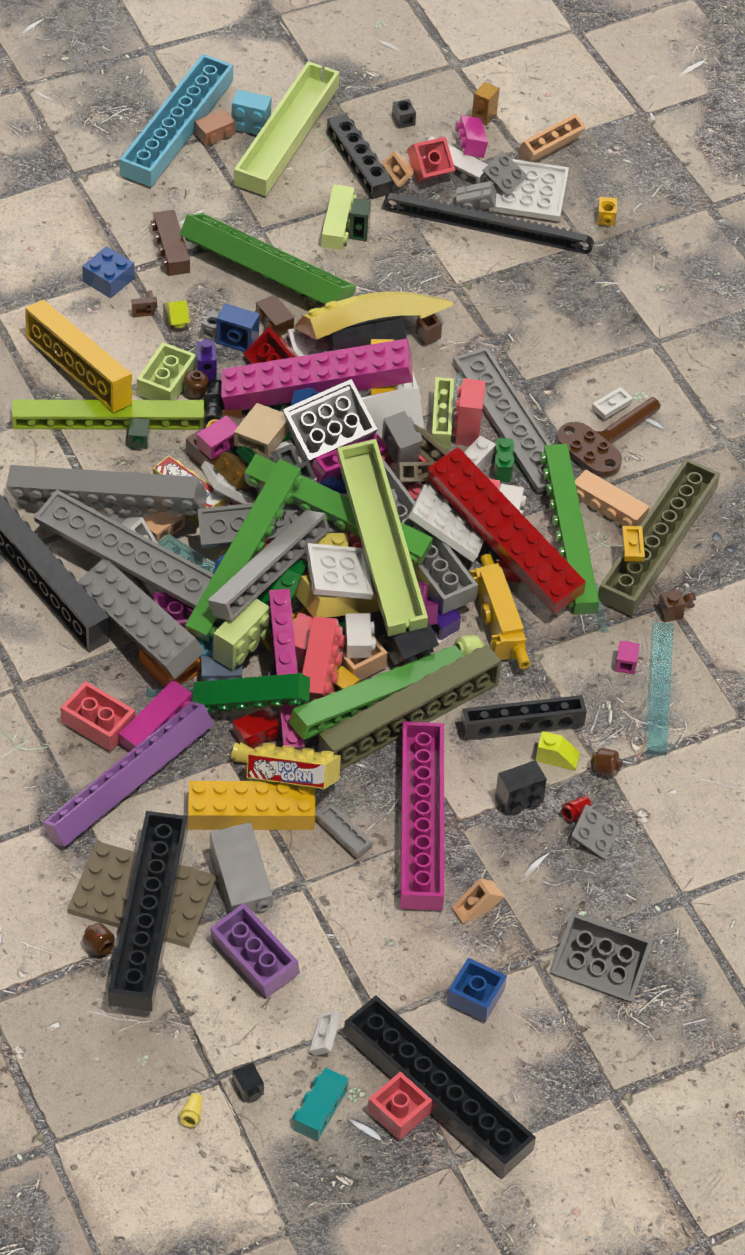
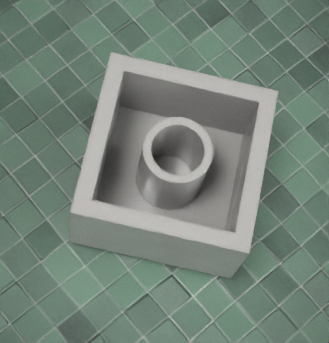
M405 411L384 418L382 440L387 446L394 463L419 462L423 439L421 434L416 432L412 418L408 417Z

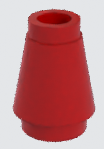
M582 796L565 803L561 809L562 816L569 822L577 821L585 805L591 806V800L587 796Z

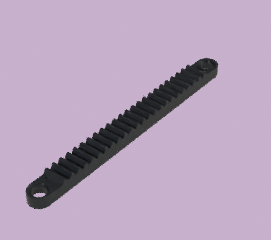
M389 193L383 202V207L389 212L581 254L590 253L594 245L592 237L573 232L572 229L566 231L565 227L559 229L558 226H555L553 228L551 224L545 226L544 223L539 225L537 221L531 223L530 220H527L525 222L523 218L517 220L516 217H513L511 219L509 215L503 217L502 214H499L497 216L495 212L489 214L488 211H485L483 213L481 209L475 211L474 208L468 209L467 206L461 208L460 205L454 206L453 203L447 205L446 202L440 203L439 200L433 202V199L426 200L425 197L419 199V196L412 197V194L405 196ZM390 200H391V201H394V202H396L397 204H396V205H392V204L389 203V201H390ZM585 242L589 246H582L580 243Z

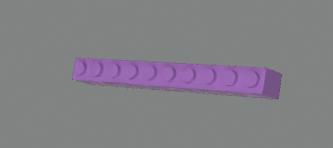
M190 702L47 818L43 825L52 843L64 847L71 844L79 834L87 831L90 825L103 818L106 812L116 807L123 798L132 794L134 789L140 784L148 781L149 777L161 770L168 761L176 758L179 752L189 747L199 736L205 734L207 729L214 725L205 705Z

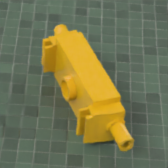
M491 554L482 555L480 561L483 567L470 570V575L478 584L477 595L481 604L482 618L484 623L488 624L491 632L490 648L500 660L516 659L519 668L526 669L530 666L531 662L526 652L524 627L503 570L499 567L498 563L494 564Z

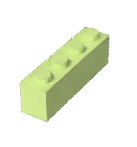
M333 184L322 231L321 247L343 250L344 243H348L349 232L347 230L350 231L349 219L353 199L357 198V195H354V187Z
M435 377L432 436L450 450L454 378Z

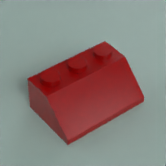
M267 327L244 352L245 357L251 364L299 357L282 336L270 327Z

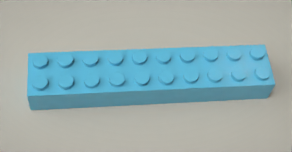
M202 54L119 159L120 176L152 187L193 134L194 121L206 117L233 82L234 65Z

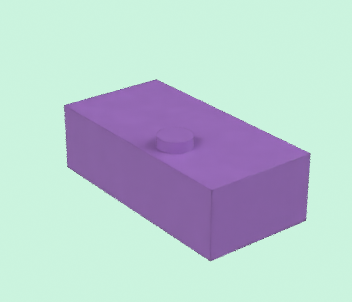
M245 903L210 928L212 940L266 999L300 973L298 960Z

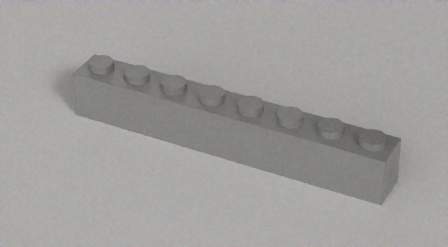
M311 510L304 511L208 599V603L213 617L232 621L306 552L307 543L315 544L330 530L325 513Z

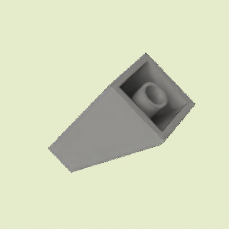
M251 822L210 832L209 856L229 912L231 913L243 903L252 912L265 911L272 908L273 895Z

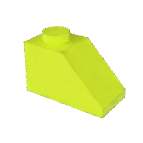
M187 300L164 302L169 325H174V328L186 327L185 323H190Z
M542 731L537 748L536 761L576 771L580 752L563 736Z

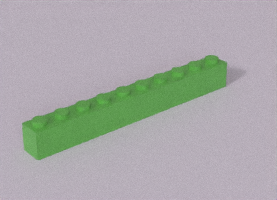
M568 444L545 445L544 452L540 454L541 464L545 466L543 475L544 480L548 481L546 491L547 495L551 497L549 506L550 511L554 512L552 521L553 526L557 527L556 542L560 543L559 553L586 581L584 593L569 603V607H572L574 615L597 613L599 598Z
M255 454L245 471V481L252 487L263 489L277 463ZM302 476V482L292 492L294 495L289 504L293 503L299 506L302 511L311 510L325 513L326 519L334 523L336 527L342 530L347 529L360 538L349 497ZM401 523L411 561L414 564L418 563L421 565L432 547L433 537Z
M281 459L278 460L185 624L186 630L191 635L206 642H209L211 637L214 638V632L219 628L220 620L223 621L224 619L213 617L208 599L265 548V540L267 537L272 536L275 530L274 524L277 520H281L284 514L283 508L286 503L289 504L294 495L292 492L302 482L301 468Z
M456 645L444 648L437 653L429 654L404 666L396 667L386 673H380L371 679H365L353 686H347L338 692H332L325 697L314 699L302 706H297L292 711L289 723L303 740L322 733L327 728L336 726L340 721L349 719L360 710L371 707L375 702L388 698L392 693L405 689L409 684L420 681L426 675L435 673L441 667L448 666L459 657H464L465 655Z

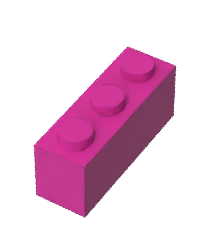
M461 115L460 120L456 122L455 131H457V139L460 141L463 154L484 158L488 139L481 118Z

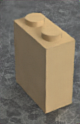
M256 403L234 431V445L237 447L240 445L250 447L258 455L269 458L271 456L270 452H273L290 431L284 413Z

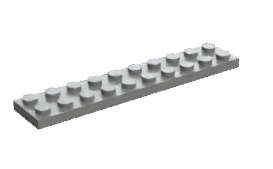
M485 347L454 357L453 363L463 378L486 381L483 402L485 413L502 438L513 439L515 445L513 456L537 493L545 491L548 481L544 480L543 470L545 466L541 464L540 454L544 452V446L551 445V443L489 349Z
M57 489L34 516V522L100 558L110 561L113 565L194 609L214 575Z
M391 489L395 506L397 509L395 489ZM254 503L197 509L201 548L231 545ZM286 503L281 520L276 521L272 536L267 537L265 542L273 541L304 511L293 503ZM327 520L330 529L327 533H352L347 529L342 530L336 527L334 523Z

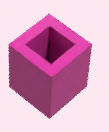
M630 641L619 642L615 672L635 675L640 644Z

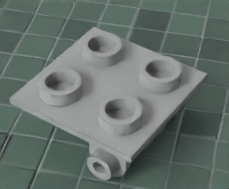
M503 150L482 170L484 172L483 182L493 181L507 196L528 176Z
M586 804L571 835V845L574 848L584 845L605 860L620 827Z

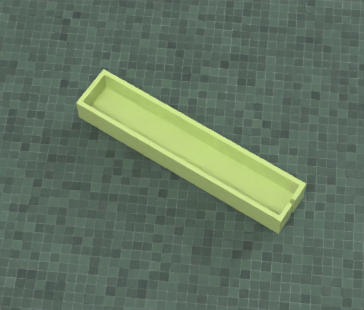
M309 61L306 63L235 167V186L267 196L339 88V71L325 67L323 82H321L322 66Z
M373 439L337 448L338 462L387 634L392 636L404 633L406 628H409V631L425 628L428 625V616L377 440Z

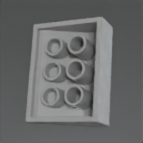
M352 379L282 410L298 452L304 461H309L310 465H312L315 457L374 436L378 430Z
M572 912L550 973L633 1002L655 942L643 936Z

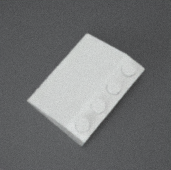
M418 386L361 397L378 429L376 434L381 439L384 418L403 411L406 412L408 417L412 418L414 424L424 428Z

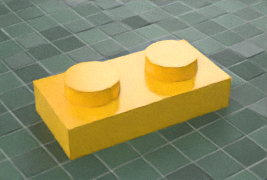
M622 526L624 561L644 562L642 526Z

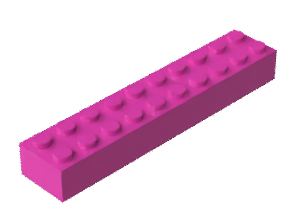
M401 339L222 369V400L226 410H245L253 408L256 403L269 406L292 402L294 390L312 388L321 393L352 379L358 391L413 382L411 348L408 339Z
M403 722L401 744L400 909L443 910L444 723Z

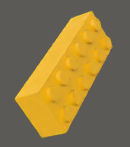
M189 781L188 830H221L250 822L253 830H314L315 787L273 781Z

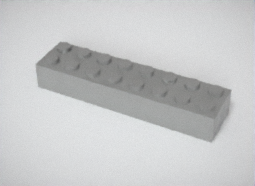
M102 559L78 581L79 584L84 585L87 593L97 600L99 607L107 611L110 620L174 679L205 652L193 635L110 561Z

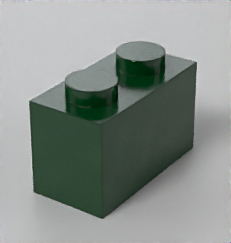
M353 199L349 239L367 241L372 200Z

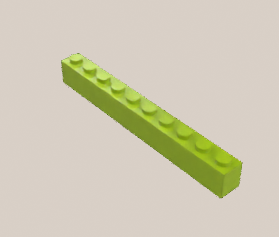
M13 399L12 403L13 429L129 430L130 418L149 419L150 430L204 429V400H132L131 405L116 412H112L99 400Z

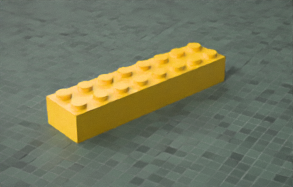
M44 299L25 307L27 339L112 412L132 404L133 377L129 370H126L117 360L113 359L96 342H93Z

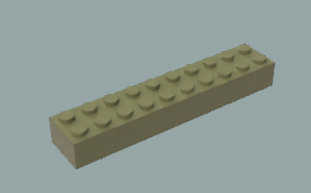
M685 458L640 525L643 531L644 562L624 561V552L622 551L599 586L598 598L600 602L630 616L634 615L716 491L720 478L719 472Z
M488 645L476 648L472 653L459 657L455 662L441 667L435 673L426 675L420 681L409 684L405 689L392 693L388 698L375 702L365 710H360L356 715L340 721L336 726L325 729L319 734L318 752L332 751L334 755H340V771L402 738L403 722H431L498 686L501 660Z

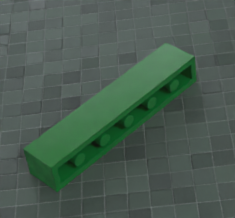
M301 673L194 682L192 702L204 704L208 713L215 709L224 712L230 711V708L237 710H247V707L264 709L266 705L272 707H283V704L300 706L301 703L309 702L310 677Z

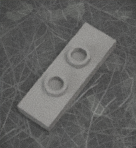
M331 803L315 814V819L354 857L358 858L372 848L373 843Z

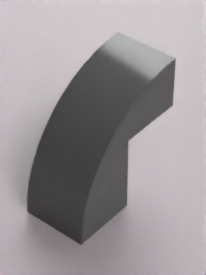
M293 444L270 452L275 463L281 459L301 468L302 476L311 480L316 479L309 461H299Z

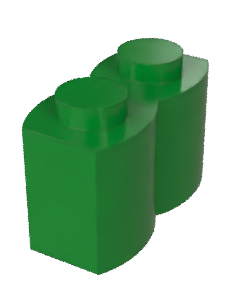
M498 438L496 441L493 476L495 480H500V482L509 483L512 479L515 447L513 439Z

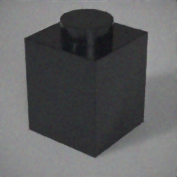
M253 1062L233 1070L232 1082L243 1103L255 1101L264 1095V1082Z

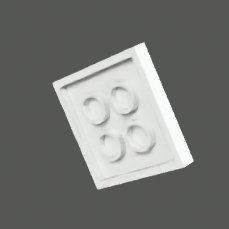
M204 461L201 468L216 494L220 496L226 495L238 505L240 503H255L259 494L254 487L251 492L235 488L213 468L214 465Z
M307 543L305 549L313 594L372 599V583L363 548Z

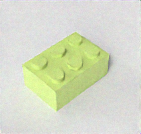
M162 342L137 378V395L150 400H176L183 390L185 374L191 370H196V354Z
M255 599L232 621L226 620L214 632L213 658L232 670L238 664L241 665L246 656L257 648L258 643L262 639H266L270 633V606Z

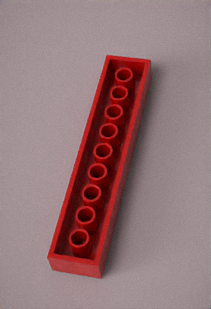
M456 447L428 467L427 480L553 614H556L584 593L586 581L459 447Z

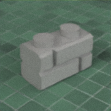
M492 181L457 188L456 202L461 208L467 206L468 209L474 208L475 211L496 207L497 193Z

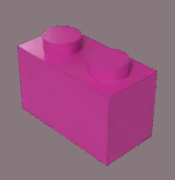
M227 416L216 420L212 425L197 433V448L213 460L221 455L223 451L226 452L235 446L234 431L238 425Z

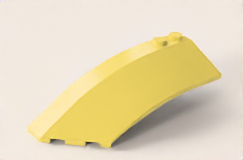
M388 291L369 293L337 302L331 301L326 303L325 307L311 309L294 326L296 330L314 339H319L348 326L382 317L414 315L422 319L453 306V302L445 298L412 292Z

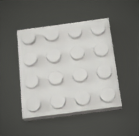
M512 159L528 176L508 196L494 183L497 193L496 207L489 208V211L560 221L569 167Z
M425 482L408 518L474 562L478 557L484 539L432 484Z

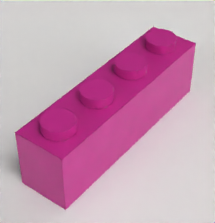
M378 434L352 443L356 444L376 439L381 456L388 450ZM337 449L315 457L311 468L317 478V483L322 485L342 477L337 458Z
M172 680L119 733V744L128 751L133 750L192 702V693L175 680Z

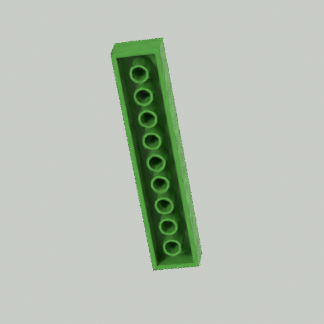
M204 213L186 215L180 235L184 236L188 242H196L205 250H213L219 257H228L232 263L242 264L251 272H259L265 279H274L282 287L288 286L297 294L309 296L308 299L311 301L324 303V307L328 302H337L353 297L356 285L209 215Z

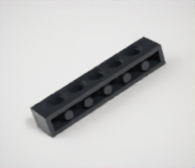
M347 113L327 118V133L370 197L376 199L391 193L393 186L392 177L387 174L385 167L379 162L376 153H373L370 149L369 143L364 140L361 131L356 128L353 119H350Z
M583 695L463 708L461 727L464 739L578 727L585 725L587 710Z

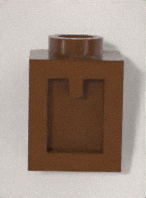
M148 290V298L131 299L132 318L154 316V308H157L158 305L157 297H153L152 290Z

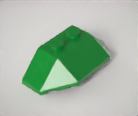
M298 559L256 599L270 606L269 590L290 589L292 607L301 576L305 575L308 563ZM270 620V627H269L270 633H272L271 620Z

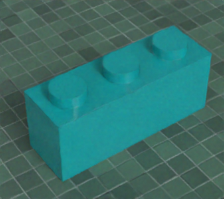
M326 1067L322 1074L318 1073L316 1075L313 1089L311 1092H306L302 1101L304 1104L301 1109H296L292 1117L294 1131L317 1142L344 1098L349 1086V1078Z

